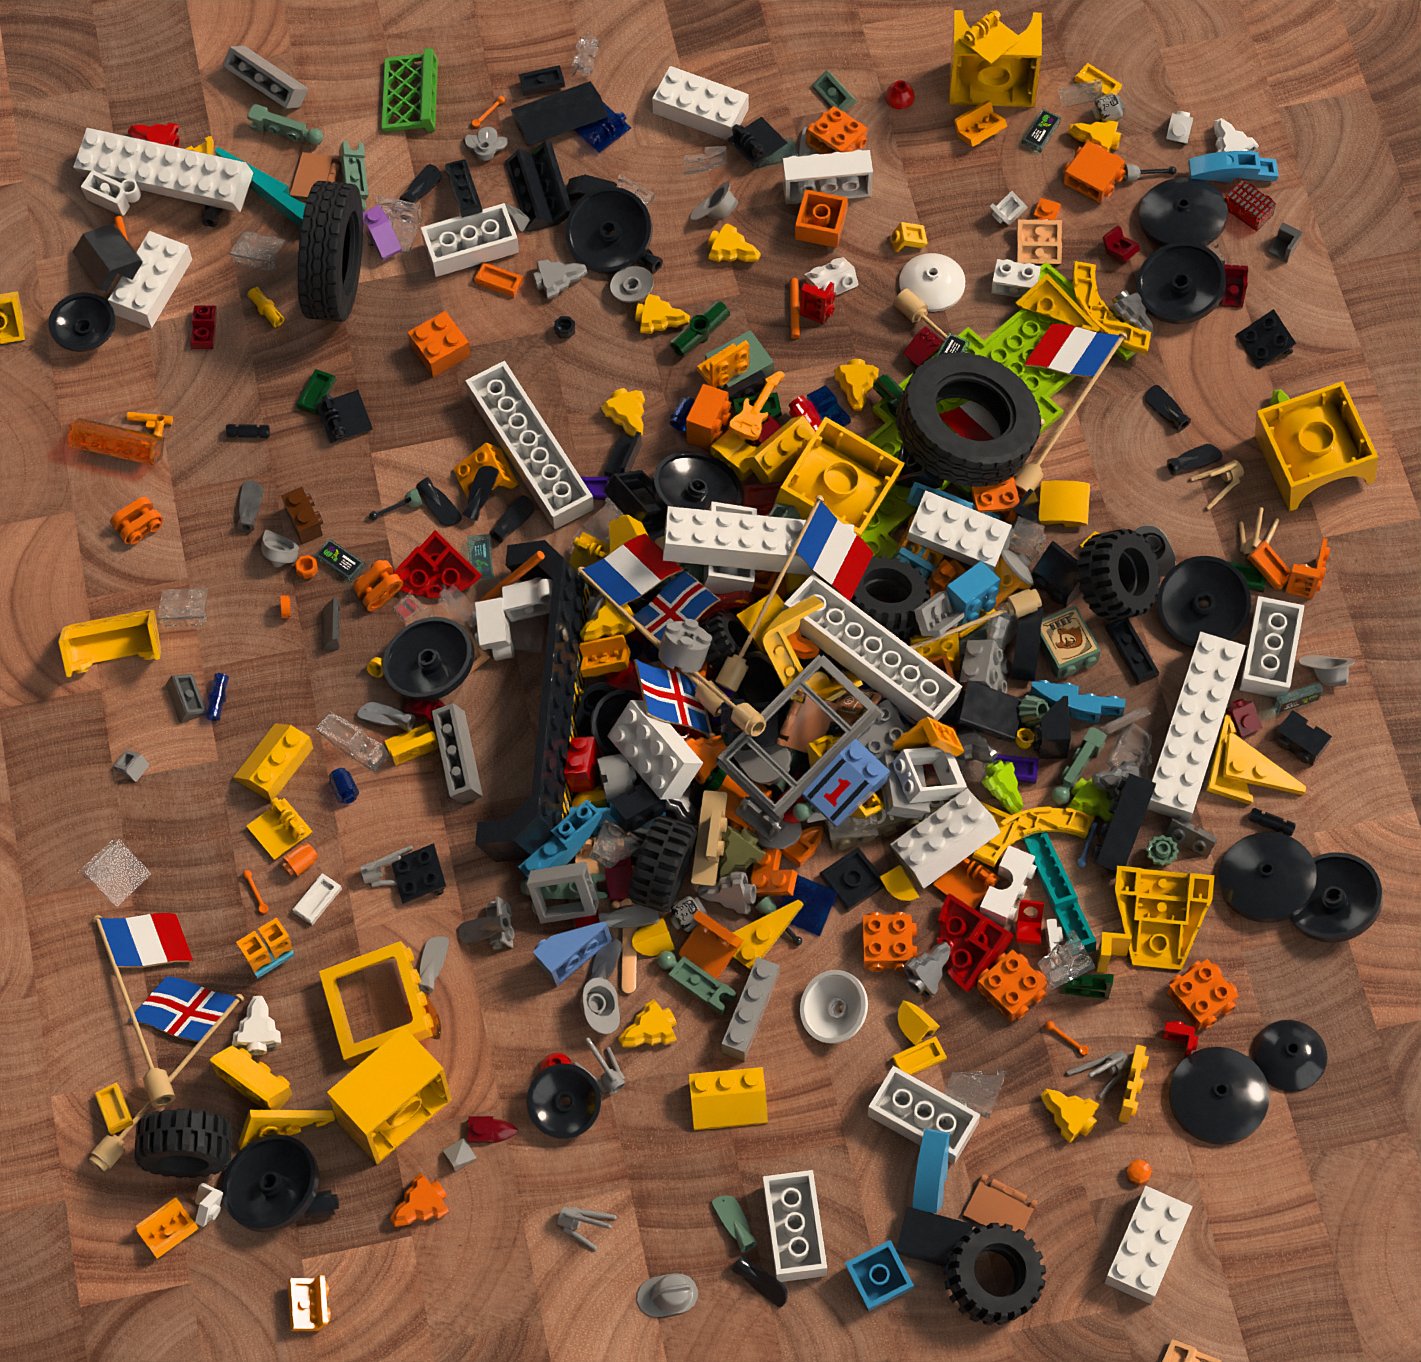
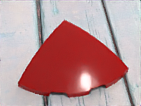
M436 530L420 547L417 546L392 573L397 574L403 582L400 590L411 595L426 598H442L460 593L483 577Z
M949 893L945 899L938 919L940 923V936L937 938V944L942 942L949 944L951 952L946 962L947 972L961 988L969 992L978 983V976L985 969L990 970L997 958L1003 954L1015 935Z

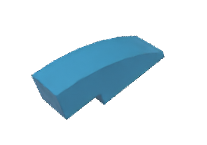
M928 1128L924 1130L915 1177L914 1209L937 1214L943 1206L944 1182L947 1180L949 1132Z

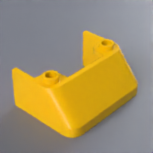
M815 595L782 611L761 636V643L784 689L803 671L787 636L797 631L800 626V619L824 607L823 602ZM816 671L806 682L820 698L833 701L848 693L837 681L831 683L829 677L822 671ZM852 672L845 675L856 687L863 685L862 681ZM795 693L790 698L791 703L793 700L802 702L804 698L797 696Z
M143 610L71 624L63 627L59 638V646L67 677H71L73 671L75 673L88 671V667L92 666V663L137 654L139 657H143L144 660L154 658L159 660L161 656V646L154 610Z

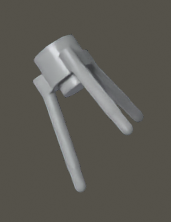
M410 845L376 861L361 865L364 883H371L372 887L397 885L396 880H379V878L383 877L381 867L400 860V855L412 850L413 846Z
M586 1038V1043L605 1071L601 1075L602 1082L578 1062H574L573 1065L586 1070L595 1079L602 1093L608 1091L612 1095L618 1092L626 1083L611 1048L607 1047L606 1051L614 1070L609 1069L590 1038Z
M1118 1050L1114 1054L1109 1053L1102 1058L1071 1069L1066 1074L1070 1076L1104 1063V1065L1088 1073V1077H1093L1106 1069L1112 1075L1116 1073V1076L1098 1094V1098L1101 1099L1122 1077L1127 1075L1125 1070L1131 1066L1127 1055L1122 1050Z
M564 1206L558 1218V1225L564 1227V1233L573 1236L596 1251L597 1246L574 1231V1228L579 1229L581 1223L584 1222L611 1229V1224L584 1216L613 1220L617 1216Z

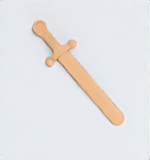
M630 898L624 899L621 902L614 900L611 904L613 909L638 905L633 903ZM637 927L623 928L621 988L623 992L628 994L634 992L636 988L637 951L632 945V938L637 931Z

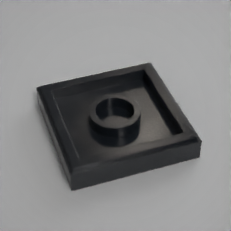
M859 847L821 871L819 875L848 912L885 887L880 878V873Z

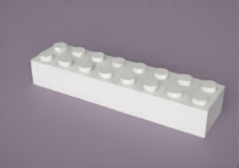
M86 128L73 166L84 178H87L90 172L94 170L120 183L126 179H133L136 181L139 190L236 212H241L253 176V171L246 162Z
M503 361L465 380L468 396L554 530L594 510L592 494L507 363Z
M668 506L665 522L663 561L781 572L806 520ZM844 524L854 532V525ZM797 552L786 573L814 574L819 576L805 563Z
M814 574L784 603L782 611L812 595L821 600L824 607L800 619V626L798 628L800 633L886 699H889L890 702L915 721L919 722L926 717L938 721L957 700L962 688L959 683Z
M1200 632L1152 782L1156 783L1147 810L1172 818L1182 817L1190 823L1246 645Z

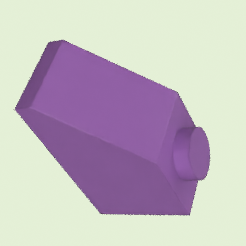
M380 205L363 212V230L382 260L401 252L402 248Z

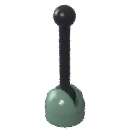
M417 488L407 492L404 501L378 512H370L369 518L376 520L378 516L404 505L412 508L423 505Z
M767 896L758 903L755 909L762 916H766L776 911V903L770 896ZM787 927L785 931L793 939L794 945H801L802 938L800 936H796L791 931V929Z

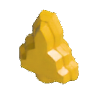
M1108 120L1104 123L1096 121L1091 125L1076 123L1070 124L1068 133L1076 140L1085 142V144L1089 141L1101 146L1108 152L1111 149L1117 151L1121 139V133L1116 132L1118 127L1117 121Z
M728 223L722 227L720 232L714 230L708 240V247L711 248L709 260L732 262L738 259L744 262H757L761 256V253L753 245L745 242L744 236L737 232V228Z
M649 294L644 304L638 303L636 321L641 322L640 333L652 334L653 331H663L667 327L678 328L689 325L690 315L681 309L672 308L669 302L660 300L659 296Z
M852 359L847 362V365H840L834 368L835 381L840 382L841 390L847 394V402L853 411L862 410L867 400V393L873 389V382L878 379L879 368L873 365H866L862 359Z
M625 388L614 391L610 395L611 399L600 406L602 412L606 417H611L615 424L622 425L625 432L632 438H634L636 431L641 432V437H643L644 425L641 417L644 414L642 405L645 403L642 391L634 390L627 392Z
M604 598L594 618L583 627L580 636L584 642L600 639L605 635L610 637L620 633L627 635L634 631L635 627ZM628 604L621 606L631 617L634 616Z
M652 999L644 1005V1010L636 1015L635 1023L627 1027L618 1040L622 1047H637L643 1043L651 1046L659 1043L668 1045L677 1041L672 1027L677 1025V1022L668 1007L662 1010L658 1003Z
M1045 1089L1040 1096L1046 1109L1054 1114V1123L1061 1129L1060 1135L1069 1143L1079 1134L1086 1137L1097 1123L1093 1115L1100 1105L1090 1098L1083 1100L1076 1095L1067 1097L1059 1091Z

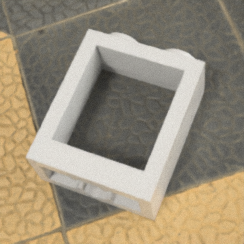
M937 747L903 749L892 761L894 770L898 775L903 792L909 803L953 799L967 787L954 755L948 752L945 753ZM933 764L942 786L922 788L913 765Z

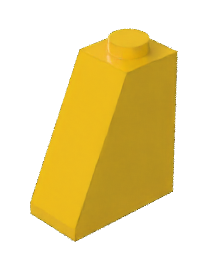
M621 515L618 519L610 521V554L627 541L639 535L647 534L642 522L632 518L630 515Z

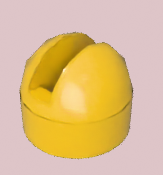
M375 657L367 664V671L371 676L379 678L384 674L383 658Z
M1021 728L1016 734L1015 743L1019 748L1027 749L1033 744L1035 734L1030 729Z

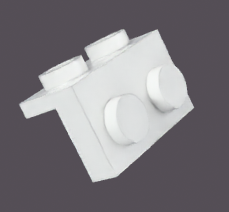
M844 257L836 258L831 263L822 267H815L810 272L804 274L809 285L817 286L824 291L830 282L834 283L836 295L858 286L855 268Z

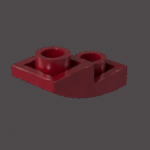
M194 305L192 316L193 329L190 341L191 349H214L217 307L215 305Z

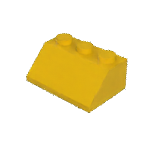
M18 291L0 294V344L25 340L23 315Z
M804 416L790 419L744 458L770 495L775 492V488L786 480L796 464L798 447H802L803 439L807 440L808 445L815 434L814 429Z
M275 723L234 775L233 779L271 802L312 751L313 745L310 736L292 725Z
M230 1046L210 1059L211 1065L220 1079L263 1110H280L293 1095L289 1087V1081L281 1075L276 1077L271 1074V1069L260 1061L257 1064L251 1059L252 1055L243 1048L238 1050L234 1046Z
M763 1067L689 1074L694 1131L768 1124Z

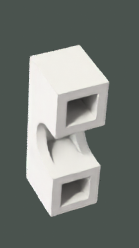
M1008 845L999 865L998 875L1008 879L1011 886L1004 890L989 886L980 906L979 912L1003 926H1006L1009 919H1014L1018 907L1015 906L1018 898L1021 900L1024 898L1028 888L1025 886L1027 878L1032 880L1037 868L1034 865L1035 856Z

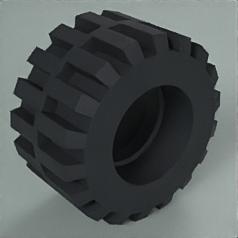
M723 609L698 623L699 627L712 636L705 659L719 673L728 656L733 657L734 654L739 656L749 636L737 621L736 616ZM751 642L745 654L752 652Z

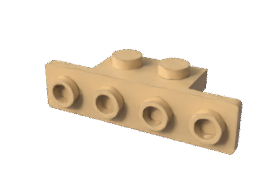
M707 790L703 792L691 880L693 885L711 887L716 885L719 856H723L724 852L722 834L727 830L725 811L728 795L726 792Z

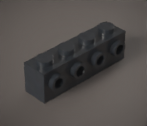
M1126 773L1125 777H1120L1117 785V790H1119L1117 800L1112 799L1108 810L1111 816L1108 822L1104 821L1100 831V835H1103L1100 845L1096 844L1091 857L1095 858L1094 864L1113 871L1117 870V866H1126L1156 783L1130 773Z

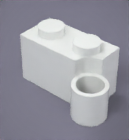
M94 170L90 172L81 185V189L88 201L121 216H124L130 205L128 202L134 203L141 197L139 187L133 179H126L120 183Z
M537 577L533 580L502 587L503 610L510 621L513 622L550 613L553 580Z
M503 598L475 602L476 611H473V620L478 628V632L475 633L477 646H480L482 650L492 648L495 661L514 658L515 651L511 640L510 622L503 610Z

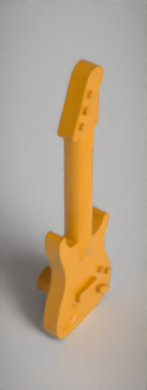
M778 371L766 378L765 386L754 405H749V399H745L741 413L731 419L729 430L737 434L739 440H757L762 429L761 423L768 417V412L760 413L773 388L776 389L779 382L784 380L785 374Z

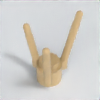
M1233 460L1221 467L1190 478V481L1193 482L1220 474L1225 482H1230L1206 506V510H1210L1235 485L1240 483L1239 477L1244 475V470L1239 461Z
M1262 507L1258 511L1254 537L1249 538L1247 542L1245 539L1244 523H1239L1240 553L1247 560H1249L1248 556L1261 542L1258 538L1263 515ZM1278 518L1275 519L1265 539L1268 544L1279 523Z

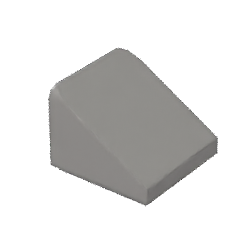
M126 749L114 764L113 769L136 782L149 767V763L141 754Z

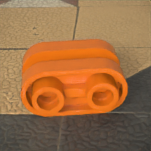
M148 497L138 498L116 512L110 519V524L116 531H121L120 537L125 544H136L141 541L142 537L150 532L157 531L162 526L163 517L158 510H153L154 506Z
M387 560L374 562L369 571L355 580L353 590L359 598L364 597L362 603L368 611H375L382 607L403 586L400 577L397 574H392L394 569Z

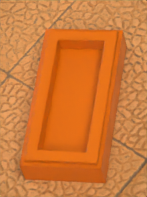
M484 262L474 278L475 284L514 298L523 282V276Z
M1261 541L1250 553L1248 559L1276 591L1281 590L1288 582L1291 570L1266 541Z

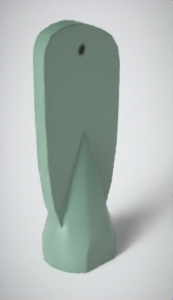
M728 1195L715 1198L712 1201L713 1208L726 1230L738 1242L740 1251L744 1253L753 1249L757 1245V1241L750 1234L747 1219L737 1200Z

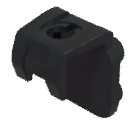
M745 699L730 700L736 706L745 703ZM722 702L721 736L728 747L743 730L731 720L733 709L725 702ZM771 702L751 704V706L761 714ZM779 711L766 722V727L760 735L751 737L761 748L770 747L776 743L779 736ZM745 743L740 750L747 751L753 749Z

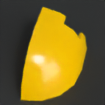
M602 785L595 786L594 791L579 792L573 798L570 806L578 807L588 799L596 808L607 807Z
M899 865L880 876L886 889L893 897L904 901H913L919 898V894L903 866Z
M661 918L657 924L642 926L635 932L632 938L633 947L642 955L656 956L662 951H672L675 949L664 918Z
M902 1001L898 1010L899 1027L914 1045L923 1042L922 1038L926 1033L933 1035L940 1026L916 1005L908 1001Z

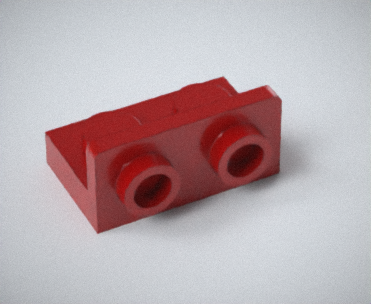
M830 282L825 291L817 286L804 283L801 288L799 315L821 324L825 323L827 317L831 318L835 310V305H833L836 297L834 283Z

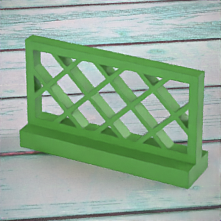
M433 48L424 49L423 54L385 58L382 111L383 132L425 128L427 132L435 131L438 59ZM422 61V65L416 70L410 67L414 62ZM391 65H402L395 73L391 71ZM408 70L412 74L404 81L399 76ZM417 77L421 82L413 88L410 83ZM395 80H398L401 84L395 90H392L390 85ZM407 87L411 92L403 98L399 93ZM417 95L420 97V100L413 106L409 101ZM396 97L400 102L392 108L389 106V102ZM406 105L410 110L402 116L398 111ZM414 113H417L419 121L410 122L408 119ZM394 115L399 118L395 124H388V120Z

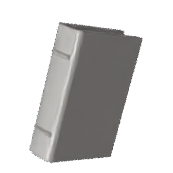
M884 751L883 756L878 760L890 770L887 782L881 787L886 815L917 820L928 818L931 813L930 802L909 803L903 792L902 785L892 763L900 753ZM913 765L922 788L926 787L923 765Z

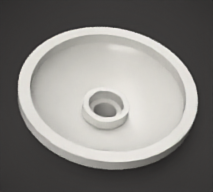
M927 253L916 256L906 263L900 273L899 287L900 291L904 289L911 290L928 306V312H937L952 307L961 299L965 290V275L961 267L953 259L942 254Z
M841 970L825 971L812 979L804 990L800 1003L801 1020L807 1032L813 1038L829 1044L841 1043L853 1037L862 1027L868 1009L867 994L861 982L852 974ZM841 1006L844 1007L842 1013L839 1011Z

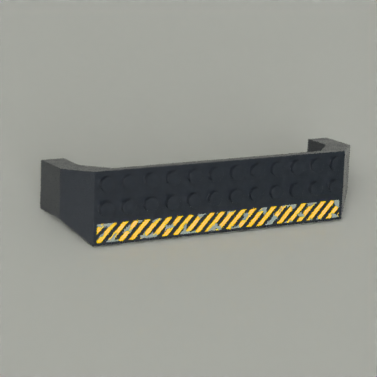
M546 540L507 545L505 566L511 572H514L538 551H541L545 556L542 561L519 579L521 582L541 577L552 579L553 586L532 793L508 819L477 822L475 845L496 862L528 859L554 836L551 830L569 815V809L574 798V792L570 791L564 770L571 739L578 738L580 735L575 723L576 711L578 709L577 698L585 683V678H583L580 671L583 656L579 645L584 642L580 632L587 623L589 609L585 608L590 597L593 596V587L581 575H578L573 566Z

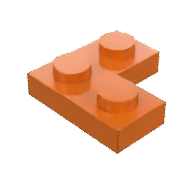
M778 848L762 849L766 855L758 863H754L750 884H755L756 897L793 895L798 873L793 869L779 870L782 852Z

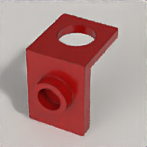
M1020 900L1016 933L1017 943L1040 945L1044 902ZM1034 907L1038 910V913L1029 916L1024 913V909Z

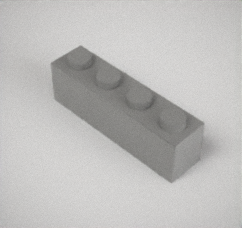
M231 46L222 66L286 109L301 107L309 89L246 46Z
M454 703L433 710L432 714L450 797L461 804L483 797L465 711Z
M759 957L756 958L722 1041V1054L745 1062L779 978L780 965Z

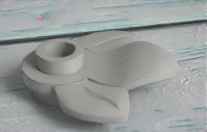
M484 127L479 130L478 135H466L465 143L469 149L474 150L480 160L486 161L492 159L496 151L507 146L508 138L497 137V132L494 128Z

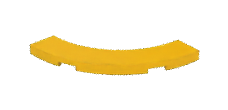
M1074 261L1072 278L1077 303L1085 314L1100 328L1099 333L1119 335L1121 332H1124L1127 335V339H1123L1119 346L1147 355L1151 332L1135 328L1125 322L1122 323L1113 316L1114 314L1098 294L1095 279L1096 265Z
M1049 806L1018 812L1002 820L998 824L1001 833L976 850L972 858L994 867L1002 853L1008 848V845L1011 846L1024 837L1041 832H1063L1085 839L1095 816H1091L1083 811L1078 812L1072 808L1061 809Z

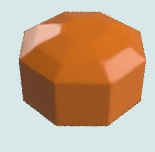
M310 555L300 556L295 562L297 575L303 579L313 578L318 572L316 559Z
M1138 1159L1130 1162L1126 1175L1130 1183L1141 1186L1148 1183L1152 1170L1147 1162Z

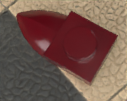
M468 1116V1143H497L507 1140L518 1133V1129L514 1125L503 1120L494 1119L493 1116Z

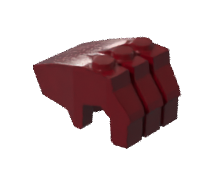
M1224 264L1226 289L1221 300V306L1243 308L1248 286V266Z
M925 326L915 335L903 352V355L919 367V365H922L923 362L940 351L946 342Z

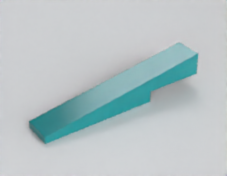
M219 147L215 150L216 156L244 162ZM247 163L253 171L249 188L301 228L305 204L290 196L289 188L286 184Z
M1047 832L1036 833L1022 838L1028 854L1035 856L1034 865L1037 866L1036 873L1058 924L1062 928V933L1073 958L1096 951L1097 941L1078 904V896Z

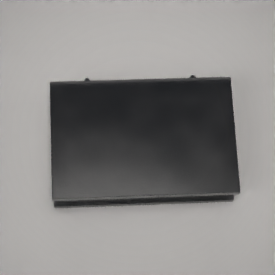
M967 680L966 683L962 682L953 722L965 728H971L996 737L997 739L1013 742L1016 738L1020 720L1018 706L1021 704V699Z
M907 1207L896 1252L898 1255L945 1267L948 1264L945 1259L947 1254L953 1249L952 1246L963 1235L972 1230L974 1224Z

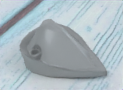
M267 529L263 534L261 543L262 554L271 561L274 567L279 568L285 563L296 562L299 550L296 543Z

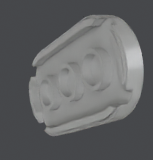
M775 743L773 746L762 748L787 773L789 772L792 756L786 746ZM739 750L733 756L749 778L758 785L767 784L769 786L783 780L754 750Z

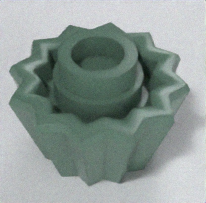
M1026 695L1024 699H1021V704L1018 706L1021 723H1024L1026 727L1031 726L1032 728L1040 724L1041 717L1049 710L1048 703L1044 699L1033 695Z
M1162 834L1160 837L1154 836L1151 841H1147L1148 847L1145 849L1148 854L1147 858L1150 862H1153L1154 866H1168L1177 859L1176 854L1179 850L1176 848L1177 843L1173 842L1171 837H1165Z

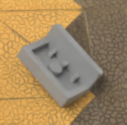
M947 591L938 592L914 610L922 636H932L933 638L944 636L946 634L945 631L957 626L958 622L965 617L964 612L953 613Z

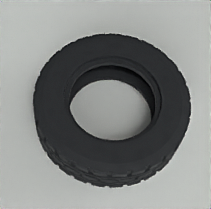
M316 181L309 192L302 219L298 251L299 303L302 314L308 319L344 322L352 311L358 288L363 247L362 199L360 191L355 184Z
M954 352L930 358L923 362L922 365H919L913 372L897 406L896 425L899 436L907 451L927 471L941 479L958 485L986 487L1009 480L1010 477H1013L1022 469L1039 438L1041 415L1031 390L1009 368L981 355ZM947 398H963L976 402L988 410L999 425L1001 436L989 441H975L956 434L940 418L936 403Z

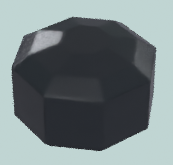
M560 316L554 321L555 334L559 338H570L575 334V321L569 316Z

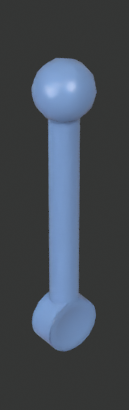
M1093 821L1082 857L1077 862L1080 867L1087 865L1086 857L1097 822Z

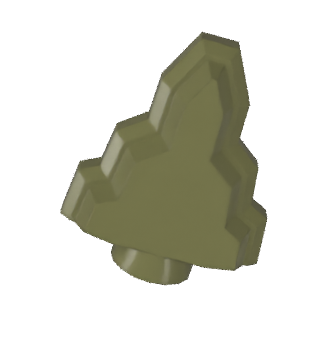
M727 825L726 832L722 834L724 852L723 856L719 858L717 880H720L721 877L730 876L732 872H736L738 869H746L752 862L758 863L766 855L756 844L759 838L752 831L743 828L739 832Z

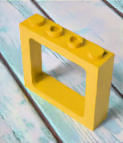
M401 941L319 971L344 1061L350 1066L363 1062L402 1027H405L418 1041L433 1036L431 1028L434 1027L433 1020L429 1013L426 1014L424 1006L427 1005V1000L424 992L420 991L418 983H421V979L417 969H413L411 963L414 961V955L411 948H407ZM395 958L413 1020L409 1024L354 1044L336 979Z

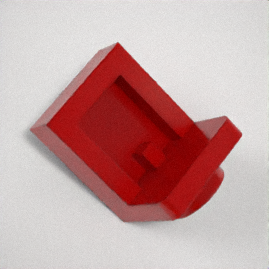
M1171 1021L1165 1023L1162 1039L1186 1043L1184 1057H1187L1191 1054L1192 1050L1196 1051L1199 1036H1194L1196 1027L1187 1026L1181 1021Z

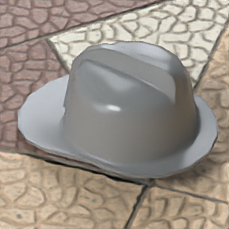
M728 181L722 183L710 196L697 205L691 213V219L698 220L706 215L713 219H723L730 215L739 203L729 190L730 183Z
M1144 525L1137 528L1135 532L1142 535L1144 541L1149 542L1151 551L1156 555L1155 561L1159 565L1158 576H1166L1176 565L1175 552L1167 535L1163 530L1153 525Z
M1308 655L1299 659L1300 664L1314 668L1319 681L1327 686L1347 685L1349 666L1355 662L1351 658H1336L1323 655Z
M599 977L588 981L583 988V994L580 998L581 1011L593 1030L601 1034H610L620 1024L616 989L607 979Z
M678 1273L646 1280L640 1286L637 1293V1302L640 1309L652 1317H663L689 1311L695 1305L698 1298V1289L695 1282L690 1277Z

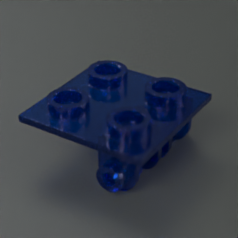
M605 103L604 106L608 114L607 119L575 130L599 153L631 129L625 122L627 119L623 112L615 113Z
M797 874L793 895L784 896L780 908L800 900L804 906L790 924L820 936L832 906L834 907L837 901L838 891Z

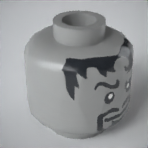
M1113 93L1096 99L1094 102L1095 108L1092 109L1096 121L1101 120L1103 123L1108 120L1117 121L1121 119L1123 112L1126 111L1120 96H1115Z
M687 896L671 907L673 916L670 917V920L677 930L682 928L684 931L690 932L699 923L692 918L696 911L699 910L704 914H707L697 897L693 899Z

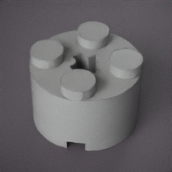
M686 619L685 622H669L666 625L659 646L658 657L666 666L674 669V666L682 668L681 672L692 673L699 671L704 664L712 636L699 627L698 622L693 619Z
M622 753L597 759L606 804H610V800L624 792L628 795L634 792V787L637 786V784H634L635 780H637L635 769Z

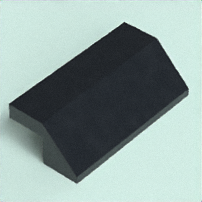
M591 81L511 109L518 130L521 129L528 147L608 118L602 98Z
M544 141L532 153L521 149L514 152L505 163L519 209L530 220L525 227L526 231L532 232L560 225L568 218L572 207L552 143Z
M113 223L83 233L73 250V254L94 283L104 292L109 290L117 274L133 280L143 263V260Z

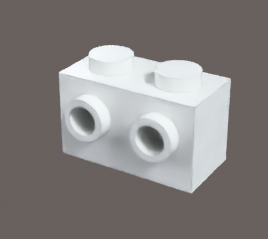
M997 259L991 293L1021 298L1038 282L1041 266H1035L1031 263L1013 262L1008 259Z

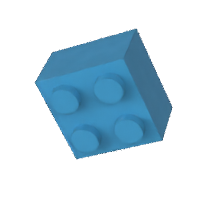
M982 561L947 585L946 591L953 613L964 612L965 615L958 622L957 626L978 619L981 614L990 612L996 605L1000 578Z
M891 1240L845 1263L869 1312L914 1289V1285Z

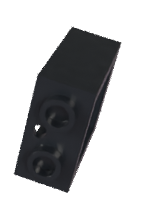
M643 470L616 473L608 479V484L603 492L624 515H630L632 518L642 522L644 527L664 524L666 522L667 512L657 502L652 490V480Z

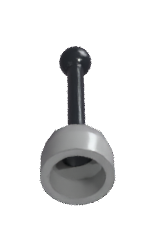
M1125 164L1124 170L1126 173L1124 179L1126 182L1135 181L1141 174L1169 173L1174 175L1177 170L1174 166H1170L1167 169L1140 170L1135 164Z

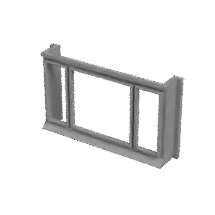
M818 655L761 713L764 721L767 722L801 689L846 732L798 781H795L751 738L752 735H747L744 731L718 756L719 761L716 764L776 822L784 818L783 814L799 799L805 789L854 739H857L875 720L879 721L885 715L824 655L822 657ZM820 667L831 675L867 710L852 727L806 684ZM745 743L792 787L776 804L730 761Z

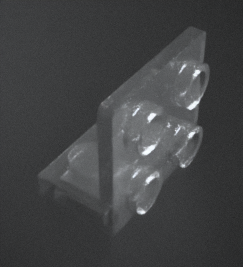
M378 195L375 202L376 206L380 205L392 225L402 248V251L399 253L409 254L422 221L420 204ZM368 239V245L373 246L370 239Z
M113 839L79 871L85 879H90L115 906L120 905L151 875L150 871L120 839Z

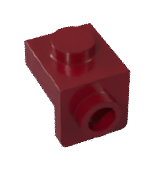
M1118 225L1102 237L1107 254L1124 263L1140 251L1139 244L1124 237L1122 228Z
M440 699L426 702L409 700L404 713L413 714L415 718H426L435 725L432 711L444 707L445 704Z
M1238 699L1230 703L1231 707L1226 708L1225 712L1231 715L1239 737L1246 736L1263 728L1253 702Z

